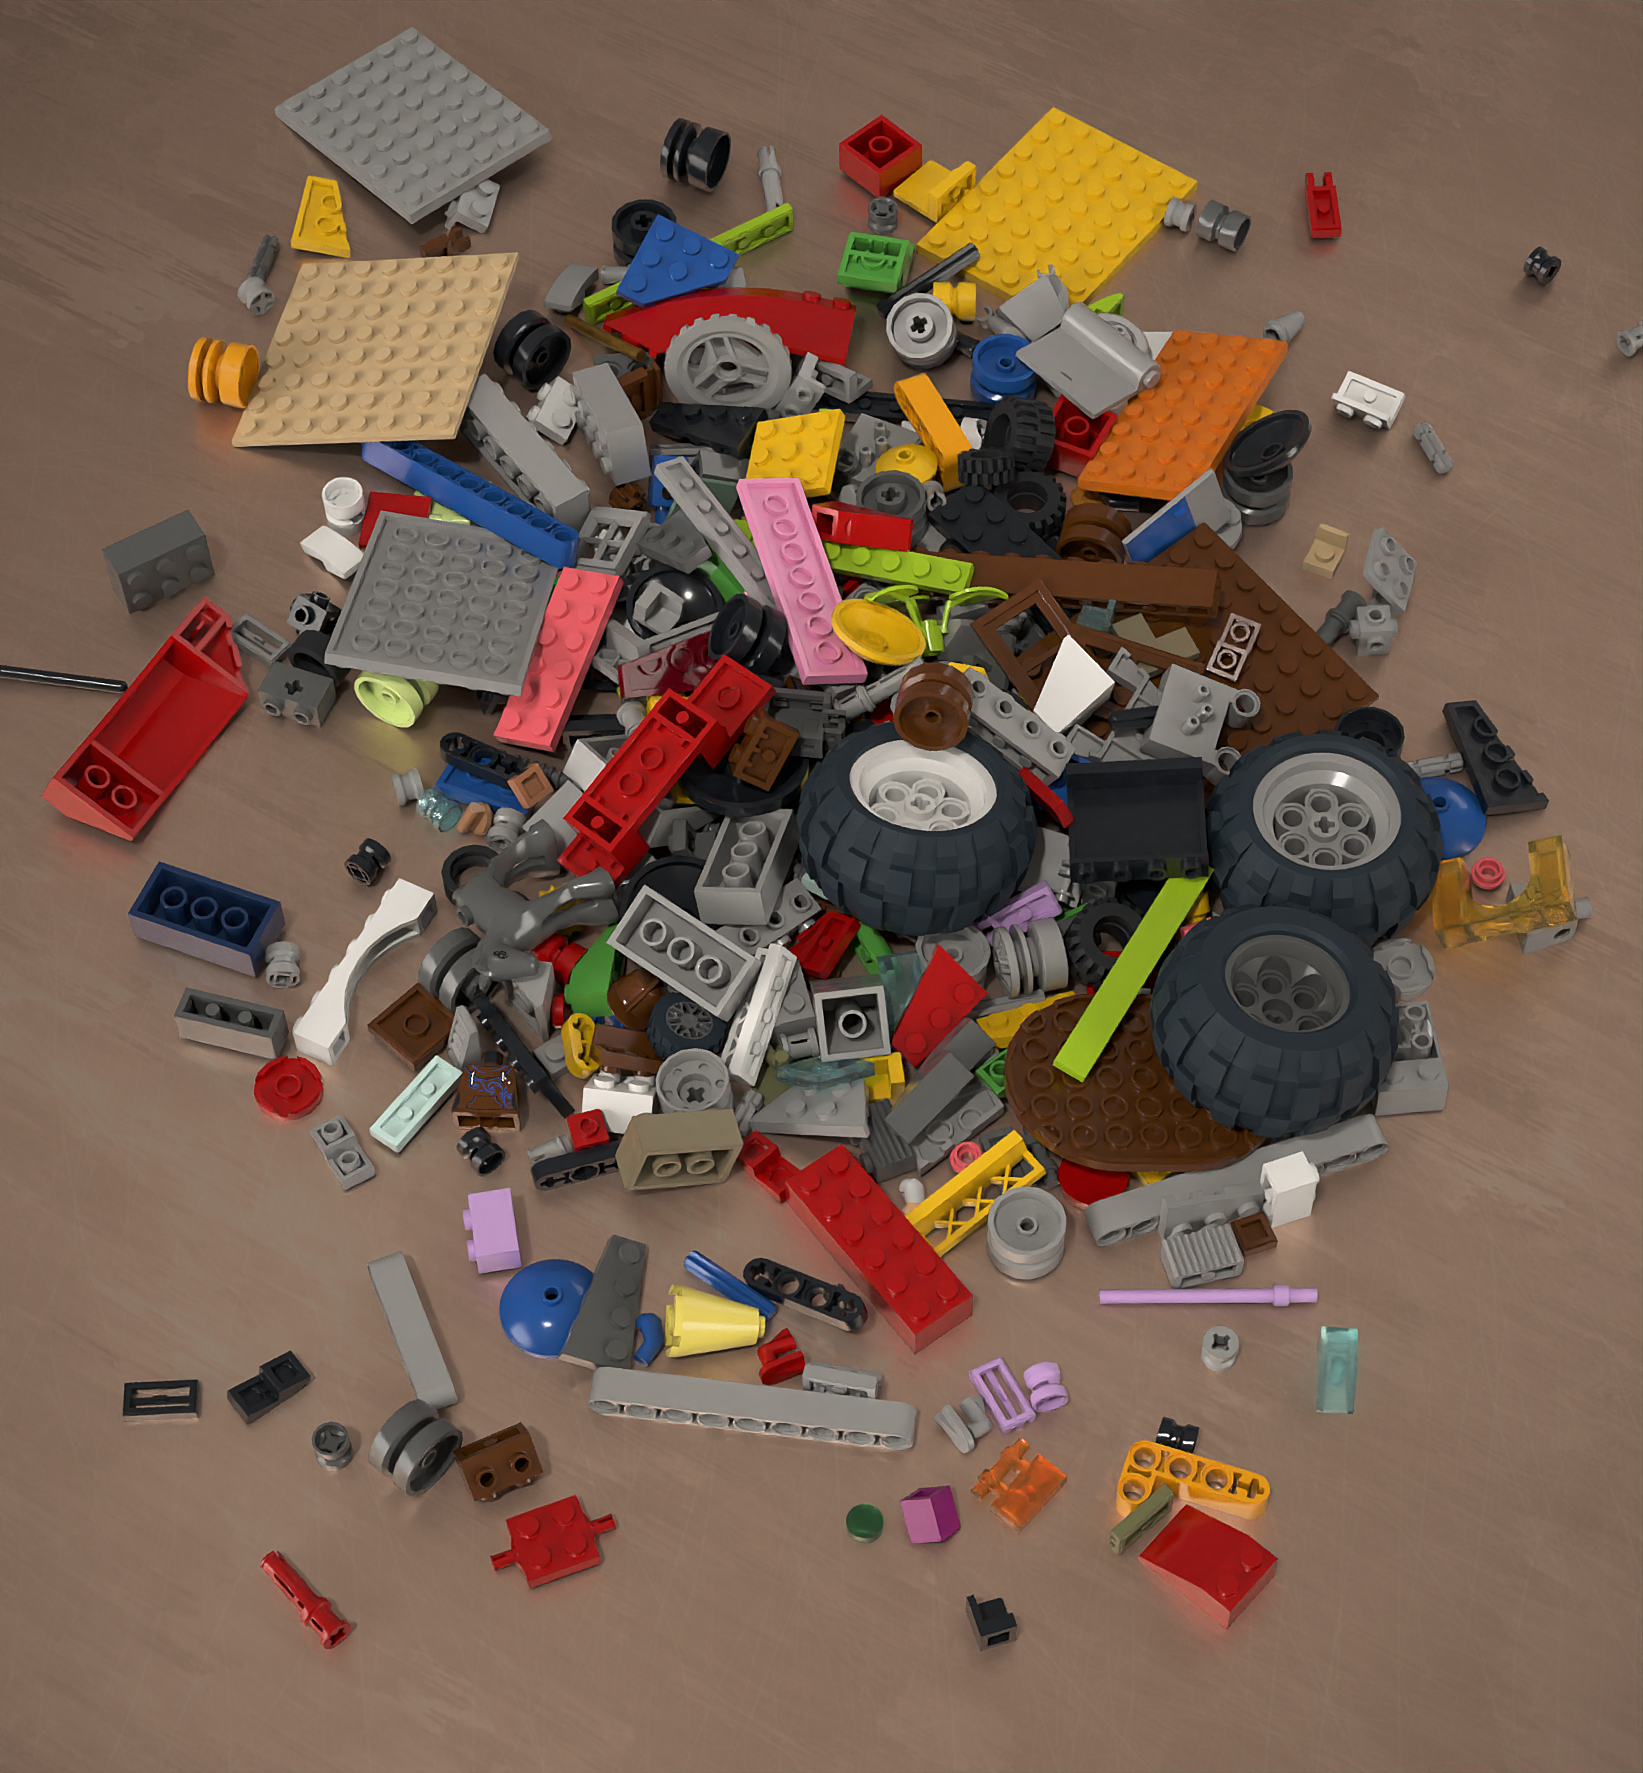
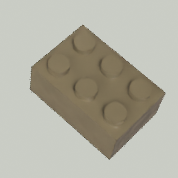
M709 1108L704 1111L692 1112L677 1110L665 1114L641 1113L637 1116H632L615 1157L625 1191L725 1183L744 1144L733 1109L719 1110L718 1108Z

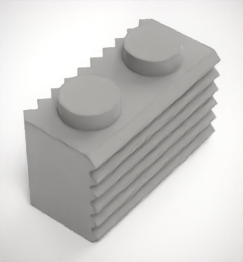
M1228 1223L1224 1226L1209 1224L1198 1232H1192L1191 1234L1177 1232L1168 1236L1161 1243L1160 1258L1172 1289H1187L1242 1275L1244 1260L1231 1225Z

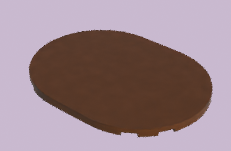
M1096 993L1079 994L1057 999L1052 1005L1040 1011H1034L1020 1024L1019 1029L1009 1043L1004 1061L1003 1081L1007 1099L1015 1116L1032 1137L1043 1146L1077 1164L1094 1169L1121 1172L1208 1171L1241 1161L1257 1150L1268 1138L1256 1136L1253 1131L1237 1126H1234L1232 1129L1213 1120L1211 1113L1202 1106L1194 1107L1175 1087L1174 1077L1168 1075L1165 1067L1162 1068L1154 1046L1152 1035L1154 1029H1152L1150 1019L1152 994L1137 995L1083 1083L1053 1066V1062Z

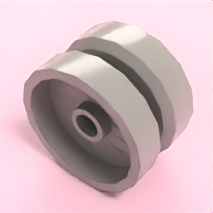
M914 293L903 297L892 307L887 317L886 332L890 344L899 358L914 368L930 369L941 365L952 355L957 345L958 331L949 308L941 299L931 294ZM925 329L923 333L919 334L920 330Z
M969 926L965 927L964 930L948 934L938 933L918 936L911 971L912 984L915 990L922 973L925 972L933 956L932 953L937 944L984 989L991 951L989 941L980 930Z
M1027 1186L1009 1189L997 1197L989 1209L986 1248L993 1264L1001 1272L1013 1278L1027 1280L1043 1277L1054 1270L1064 1254L1067 1218L1062 1204L1052 1194L1040 1188Z

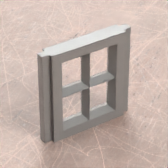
M596 506L594 510L591 509L579 532L576 564L571 568L623 576L638 548L637 543L642 540L651 523L649 520L652 515L644 511ZM600 524L610 525L603 539L593 538ZM621 526L631 527L624 542L614 540ZM590 543L600 545L593 559L582 558ZM610 546L621 547L613 562L603 560Z

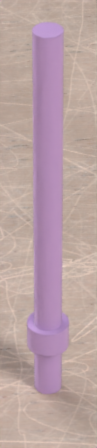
M1288 1284L1273 1285V1288L1099 1289L1100 1304L1273 1303V1306H1288L1289 1303L1318 1301L1317 1288H1288Z

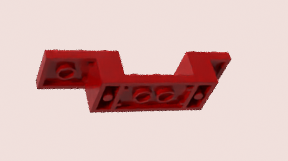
M724 654L687 700L668 688L563 817L577 835L556 861L577 878L590 873L600 866L609 872L615 889H617L650 848L637 832L640 826L696 757L713 769L717 766L744 732L748 718L752 714L756 716L760 707L763 708L776 693L773 686Z

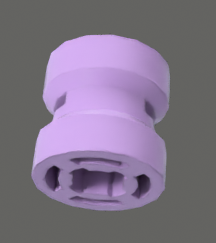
M1038 1363L1024 1372L1026 1386L1032 1390L1030 1400L1035 1411H1053L1068 1402L1066 1388L1060 1385L1061 1372L1057 1363Z

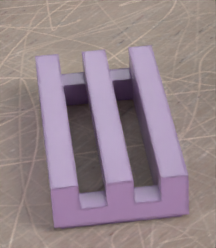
M1001 1356L969 1371L971 1382L978 1394L983 1397L984 1404L1003 1436L1009 1434L1013 1428H1016V1430L1022 1428L1026 1422L1030 1424L1036 1421L1034 1410ZM997 1368L1022 1410V1414L1018 1415L993 1374V1369ZM984 1374L985 1378L987 1379L988 1383L990 1384L991 1388L993 1389L994 1393L999 1399L1001 1405L1003 1406L1004 1410L1009 1416V1420H1006L1005 1416L1003 1415L1002 1411L1000 1410L999 1406L997 1405L996 1401L994 1400L993 1396L988 1390L986 1384L981 1378V1375Z

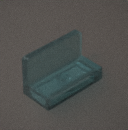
M915 950L876 957L879 977L884 985L889 1033L894 1032L906 1006L911 1001L921 977L919 956Z

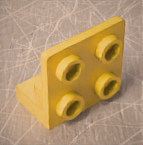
M929 160L894 189V197L935 223H938L970 190L976 187V165L967 160L960 167L949 171L937 162Z

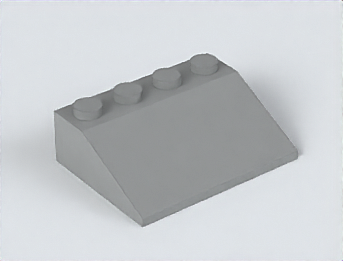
M625 734L577 739L563 773L573 781V784L578 789L585 792L627 740ZM669 791L637 832L650 848L667 846L668 836L670 833H673V820L686 819L695 831L721 815L708 811L697 804L676 803Z

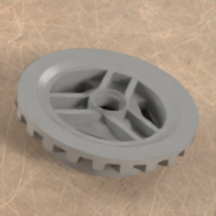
M729 313V316L712 314L708 320H704L702 317L695 319L694 325H685L681 328L679 335L673 336L670 346L666 351L664 370L670 390L681 403L740 407L753 406L771 409L780 402L789 388L792 360L789 357L788 347L782 344V338L778 333L772 334L770 327L766 324L759 326L755 323L754 318L748 316L745 319L737 317V314ZM745 341H748V342L752 343L753 345H755L758 349H760V352H758L757 350H755L752 346H750V345H749L748 343H746ZM704 345L700 364L692 363L690 359L691 353L697 346ZM724 362H731L737 367L734 370L728 371L721 368L720 365Z

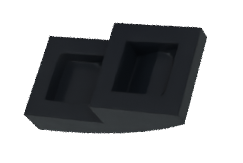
M290 1350L261 1365L259 1374L229 1389L227 1391V1400L247 1425L290 1398L310 1381L311 1376Z

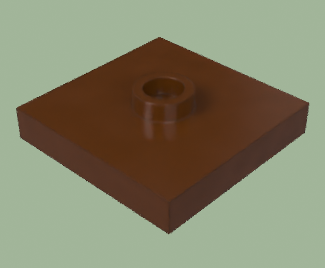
M417 983L367 1024L371 1034L411 1069L416 1071L448 1044L455 1015L445 1008L436 997L430 995Z

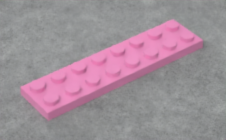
M739 479L736 489L776 608L786 617V637L802 684L864 683L868 673L863 658L857 656L843 644L836 635L831 623V614L835 606L842 599L800 479Z

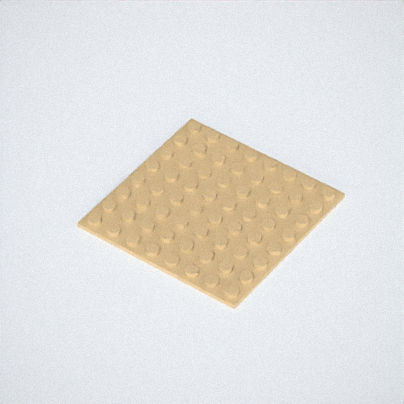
M518 252L302 264L259 371L258 380L254 384L247 402L248 405L244 409L232 439L233 447L456 439L520 258Z

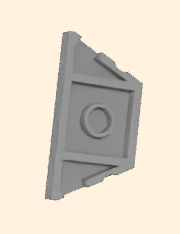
M813 1078L808 1080L809 1082L829 1081L828 1083L807 1085L797 1082L752 1116L749 1121L752 1132L757 1130L759 1133L868 1138L870 1135L867 1125V1117H869V1107L867 1105L869 1089L864 1079Z

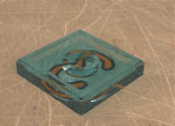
M821 1056L780 1066L776 1069L777 1081L815 1090H822L875 1075L874 1063L858 1058L821 1062Z

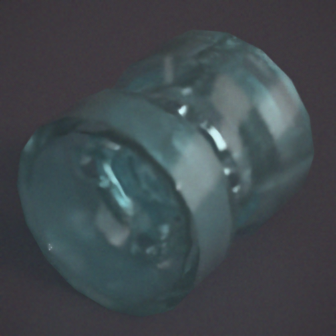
M438 787L428 789L420 797L416 805L417 813L424 819L432 820V825L443 833L449 831L458 823L463 812L461 805L454 800H448L445 792Z

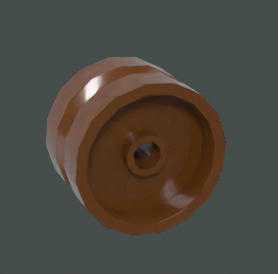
M1082 503L1075 505L1066 513L1055 552L1063 560H1066L1068 557H1079L1088 562L1110 559L1118 564H1124L1126 551L1122 540L1132 533L1131 523L1124 514L1104 504Z
M939 662L923 663L911 668L903 676L893 716L896 731L903 740L919 749L944 751L956 746L965 737L969 726L970 712L974 700L971 682L964 673L955 667Z

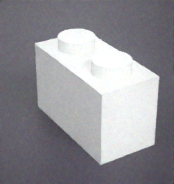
M1303 1151L1263 1164L1260 1184L1265 1192L1262 1210L1271 1228L1311 1215L1313 1201L1316 1200L1315 1190L1317 1183H1319V1174L1314 1163H1308Z

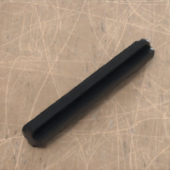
M968 243L899 289L897 293H893L878 303L876 306L878 313L883 319H887L892 307L903 297L914 293L929 292L933 289V282H944L980 257L977 247L973 243Z

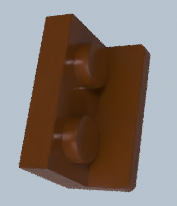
M760 707L756 716L752 714L748 718L744 727V733L746 734L741 744L736 743L733 746L728 761L730 762L733 776L769 792L800 733L798 729L770 717L767 710Z

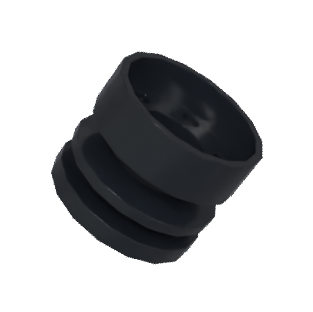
M678 118L670 127L664 140L660 158V173L664 178L675 179L680 183H685L688 180L691 186L712 192L718 187L727 169L731 151V137L729 133L712 127H706L703 130L699 123H691L690 120Z
M1358 707L1347 711L1338 719L1335 730L1342 731V736L1357 740L1363 736L1385 747L1387 756L1399 757L1401 759L1405 739L1404 727L1398 718L1388 711L1376 707Z

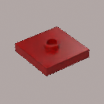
M370 491L358 544L359 549L366 550L380 511L429 518L433 504L432 498Z

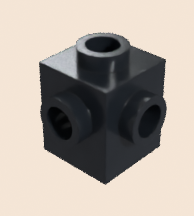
M313 591L312 593L298 594L290 606V614L286 622L296 628L298 635L305 630H316L331 638L342 609L330 602L331 598L324 593Z

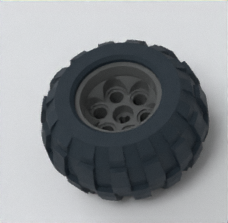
M1273 903L1268 904L1267 907H1258L1254 904L1236 906L1225 909L1220 916H1214L1209 920L1205 918L1197 923L1185 934L1164 960L1150 1002V1019L1152 1029H1154L1152 1035L1155 1050L1162 1068L1165 1067L1168 1075L1174 1077L1175 1087L1194 1107L1202 1106L1209 1111L1213 1120L1232 1129L1234 1126L1251 1130L1254 1135L1277 1138L1286 1132H1290L1297 1137L1315 1134L1327 1130L1342 1118L1346 1121L1373 1099L1377 1088L1385 1082L1399 1043V1008H1395V988L1387 970H1384L1382 964L1374 961V952L1355 933L1346 932L1338 926L1335 920L1318 912L1314 914L1296 909L1295 905Z

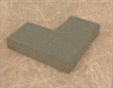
M1141 613L1112 624L1111 631L1115 636L1191 660L1199 658L1200 652L1185 627L1155 638ZM1139 661L1136 664L1139 669L1143 668L1150 678L1166 672L1164 669Z

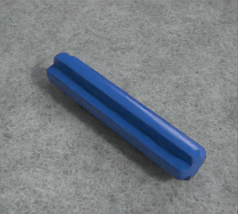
M693 1250L684 1261L685 1269L729 1299L758 1308L759 1316H765V1322H768L775 1314V1303L700 1252Z

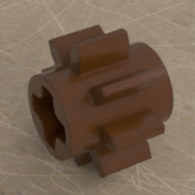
M629 482L621 484L611 491L608 503L612 508L645 512L647 501L643 497L646 495V492L638 484L634 486Z

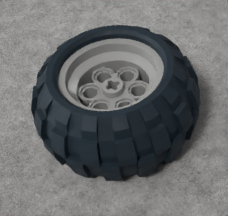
M1320 729L1317 734L1309 735L1296 731L1273 738L1269 746L1260 745L1257 748H1252L1231 767L1229 777L1224 775L1216 785L1208 801L1205 815L1209 866L1214 869L1212 874L1214 880L1210 884L1213 892H1220V900L1224 910L1247 904H1254L1258 907H1267L1268 904L1273 903L1295 905L1296 909L1314 914L1318 912L1335 920L1338 926L1346 932L1355 933L1369 948L1372 947L1376 939L1383 940L1387 937L1390 940L1412 920L1416 910L1418 911L1429 898L1437 880L1443 850L1439 833L1441 827L1439 816L1430 793L1425 794L1419 775L1399 757L1387 756L1385 747L1363 736L1359 740L1342 736V731Z

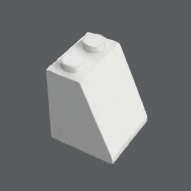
M1067 635L1063 639L1033 713L1055 732L1067 737L1075 723L1081 726L1091 717L1092 713L1109 700L1115 682L1070 635Z

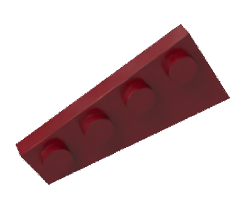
M711 630L618 665L621 699L664 694L668 688L676 693L694 691L717 663L708 654L707 646Z

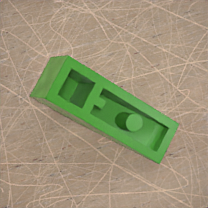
M617 921L605 929L572 969L570 983L566 984L564 988L566 1004H571L573 1013H583L589 1017L614 1016L607 1003V993L615 981L623 975L626 956L606 942L617 927Z

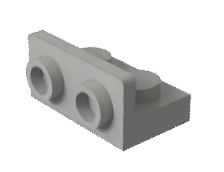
M807 352L792 374L788 390L774 408V410L780 411L781 418L809 414L825 392L826 386L815 380L818 371L814 370L819 357L810 352Z
M811 1361L810 1364L805 1363L802 1376L803 1390L877 1399L882 1375L871 1371Z

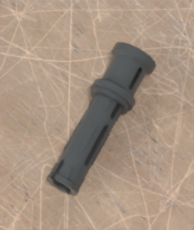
M1345 591L1341 596V602L1335 608L1328 610L1325 622L1316 633L1330 646L1340 634L1349 631L1350 620H1355L1356 608L1367 606L1364 598L1355 591Z

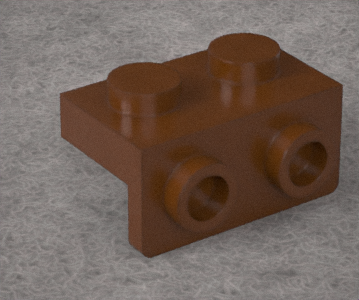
M604 1024L595 1025L589 1058L601 1065L600 1070L620 1074L621 1069L632 1070L634 1076L650 1077L657 1074L659 1067L665 1062L663 1058L656 1054L657 1052L654 1049H651L646 1031H634L628 1028Z

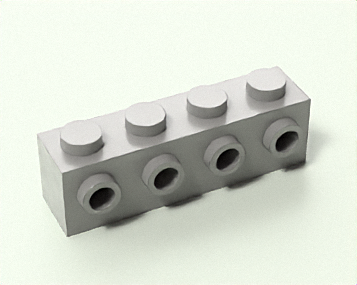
M971 667L963 673L971 682L974 692L967 731L996 747L1003 753V758L1018 770L1023 766L1027 767L1047 786L1058 779L1076 747L1068 742L1064 735L1055 732L1043 723L1036 714L1029 712L1018 704L1010 694L1001 691L988 681L984 674L975 671Z
M795 878L781 888L767 925L725 924L717 929L716 932L755 957L758 947L768 949L770 943L782 945L783 947L787 946L791 942V936L797 932L800 934L816 923L815 918L822 909L800 880Z

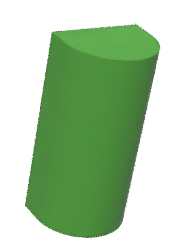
M856 918L861 926L850 942L851 948L868 974L877 973L884 988L896 983L904 973L902 965L879 929L863 924L861 920Z

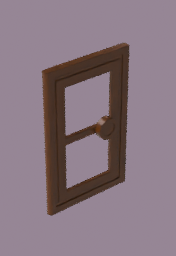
M1041 579L1033 582L970 624L1032 713L1041 692L1030 677H1035L1039 674L1041 663L1058 653L1062 642L1037 658H1025L1020 664L996 629L1036 604L1062 642L1067 635H1070L1073 623ZM1085 645L1084 651L1106 672L1090 647ZM1115 683L1111 695L1118 688V686Z
M1074 622L1071 628L1070 636L1083 650L1085 645L1117 654L1120 648L1123 647L1131 654L1129 658L1135 664L1139 661L1164 670L1175 664L1200 675L1203 674L1205 668L1203 663ZM1124 686L1118 687L1113 694L1114 702L1106 701L1091 716L1108 721V715L1111 711L1125 709L1133 692Z

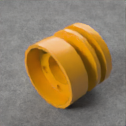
M200 337L193 348L189 362L188 389L191 398L195 401L206 400L208 403H217L221 399V402L226 406L246 408L259 375L257 348L253 344L231 342L227 347V344L222 339L213 340L210 337Z

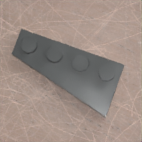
M614 1234L608 1239L593 1273L592 1282L580 1303V1310L576 1319L571 1324L565 1345L561 1348L557 1359L593 1370L599 1367L630 1369L646 1244Z

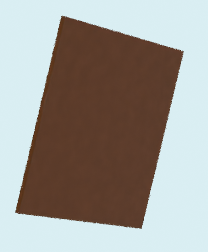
M1205 522L1148 562L1150 566L1174 563L1182 568H1195L1198 565H1206L1214 570H1218L1222 585L1217 619L1142 614L1155 638L1183 627L1187 629L1200 652L1199 658L1194 661L1205 664L1202 676L1237 690H1251L1259 697L1260 709L1245 726L1233 728L1223 721L1215 750L1218 751L1223 747H1231L1243 756L1254 747L1257 748L1260 745L1269 746L1273 738L1284 734L1300 731L1304 735L1317 734L1320 729L1335 730L1338 719L1347 711L1358 707H1369L1379 699V695ZM1081 610L1070 618V621L1113 635L1111 631L1112 624L1140 613ZM1231 612L1262 624L1255 645L1237 682L1206 671L1208 662L1217 641L1222 636ZM1054 630L1017 656L1016 659L1021 664L1027 657L1037 658L1062 642V640ZM1089 646L1107 671L1116 654ZM1058 653L1041 663V669L1037 676L1030 677L1040 692H1042ZM1164 673L1149 678L1157 689ZM1114 681L1118 687L1123 686L1118 682ZM1113 694L1110 695V698H1109L1108 701L1114 702V700H1113ZM1236 704L1239 711L1246 713L1241 705ZM1094 716L1088 718L1081 725V727L1104 741L1112 730L1109 727L1108 721ZM1218 762L1221 769L1228 771L1224 763ZM1203 776L1206 815L1207 804L1216 785L1211 784Z

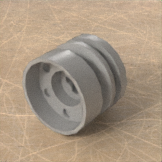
M1048 917L1029 921L1026 937L1019 924H1012L1009 932L1003 926L994 928L992 932L993 964L1001 988L1008 998L1018 997L1020 990L1024 992V995L1031 994L1034 978L1042 991L1067 986V956L1062 934L1054 918Z
M698 1048L681 1050L669 1056L659 1067L655 1081L663 1114L677 1110H684L686 1112L704 1111L709 1108H718L719 1110L733 1109L735 1112V1100L727 1067L721 1058L711 1051Z

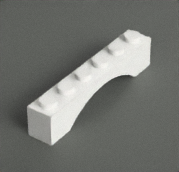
M400 878L393 888L387 889L383 895L380 907L375 914L372 913L368 916L360 936L350 942L342 962L332 968L324 988L314 994L311 1006L304 1017L300 1016L296 1020L292 1033L297 1051L330 1066L334 1065L350 1041L348 1029L349 1008L353 994L362 977L386 953L403 943L421 937L438 912L433 892Z

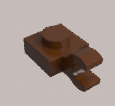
M456 227L449 232L448 236L443 234L421 245V258L453 256L458 252L466 251L471 247L470 237L463 238L462 228Z

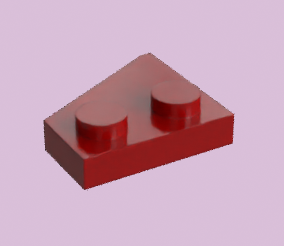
M828 911L812 927L805 929L796 936L799 943L788 951L797 957L796 960L799 959L802 973L827 980L861 925L854 917Z

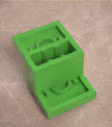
M850 231L837 274V283L844 284L845 287L891 294L897 293L899 289L906 285L915 253V243H909V240Z

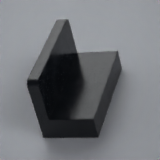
M617 714L569 715L562 732L564 751H572L577 739L624 735L625 726L619 723Z

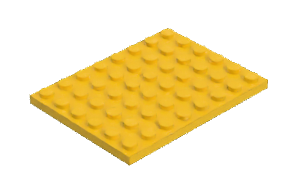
M1052 107L976 184V187L970 190L916 244V253L938 264L968 243H973L977 247L980 257L956 274L970 282H976L977 286L1005 301H1008L1038 279L1037 270H1040L1041 274H1048V265L1052 264L1055 268L1056 276L1059 277L1068 289L1069 307L1076 302H1082L1087 306L1164 225L1165 213L1173 197L1180 198L1181 202L1185 203L1197 190L1198 181Z

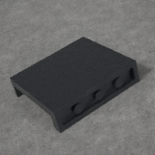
M1202 757L1066 764L1067 805L1074 817V821L1068 826L1071 883L1091 884L1103 881L1127 882L1129 880L1144 879L1158 881L1165 878L1195 879L1209 876Z

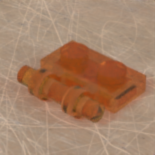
M1021 1438L1012 1446L1005 1447L999 1454L1000 1459L990 1470L985 1469L978 1476L979 1482L971 1489V1493L978 1500H982L989 1492L994 1495L996 1500L991 1504L990 1511L1018 1534L1067 1482V1475L1039 1453L1030 1463L1025 1461L1022 1456L1030 1449V1446ZM1011 1469L1018 1476L1007 1487L1001 1482V1479Z

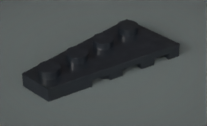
M663 402L650 419L649 424L653 432L679 440L686 437L690 439L692 444L700 446L702 443L711 445L715 451L723 452L726 449L731 451L732 456L741 458L754 439L757 422L767 421L769 417L765 408Z
M1471 700L1446 703L1442 712L1457 749L1462 756L1463 764L1484 815L1546 809L1549 803L1548 798L1543 792L1538 793L1532 784L1534 779L1527 769L1522 771L1514 760L1516 754L1509 745L1503 744L1498 738L1497 728L1478 702Z
M483 993L473 1002L481 1012L476 1016L488 1033L493 1029L495 1030L496 1034L492 1036V1039L503 1053L508 1050L511 1051L512 1054L507 1059L519 1074L524 1070L526 1071L527 1075L522 1079L536 1095L541 1091L564 1119L576 1111L487 996Z

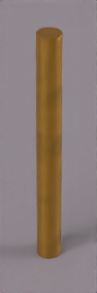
M568 314L564 319L566 326L638 362H642L646 357L644 350L572 314Z

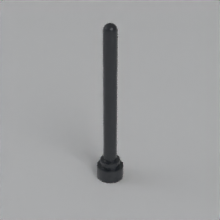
M0 665V678L121 694L128 689V684L121 680Z

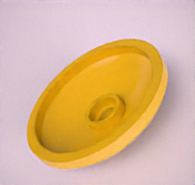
M847 599L839 602L831 614V623L838 638L853 653L869 662L889 666L907 665L918 656H922L925 650L926 641L917 625L899 611L882 603L870 602L866 599Z

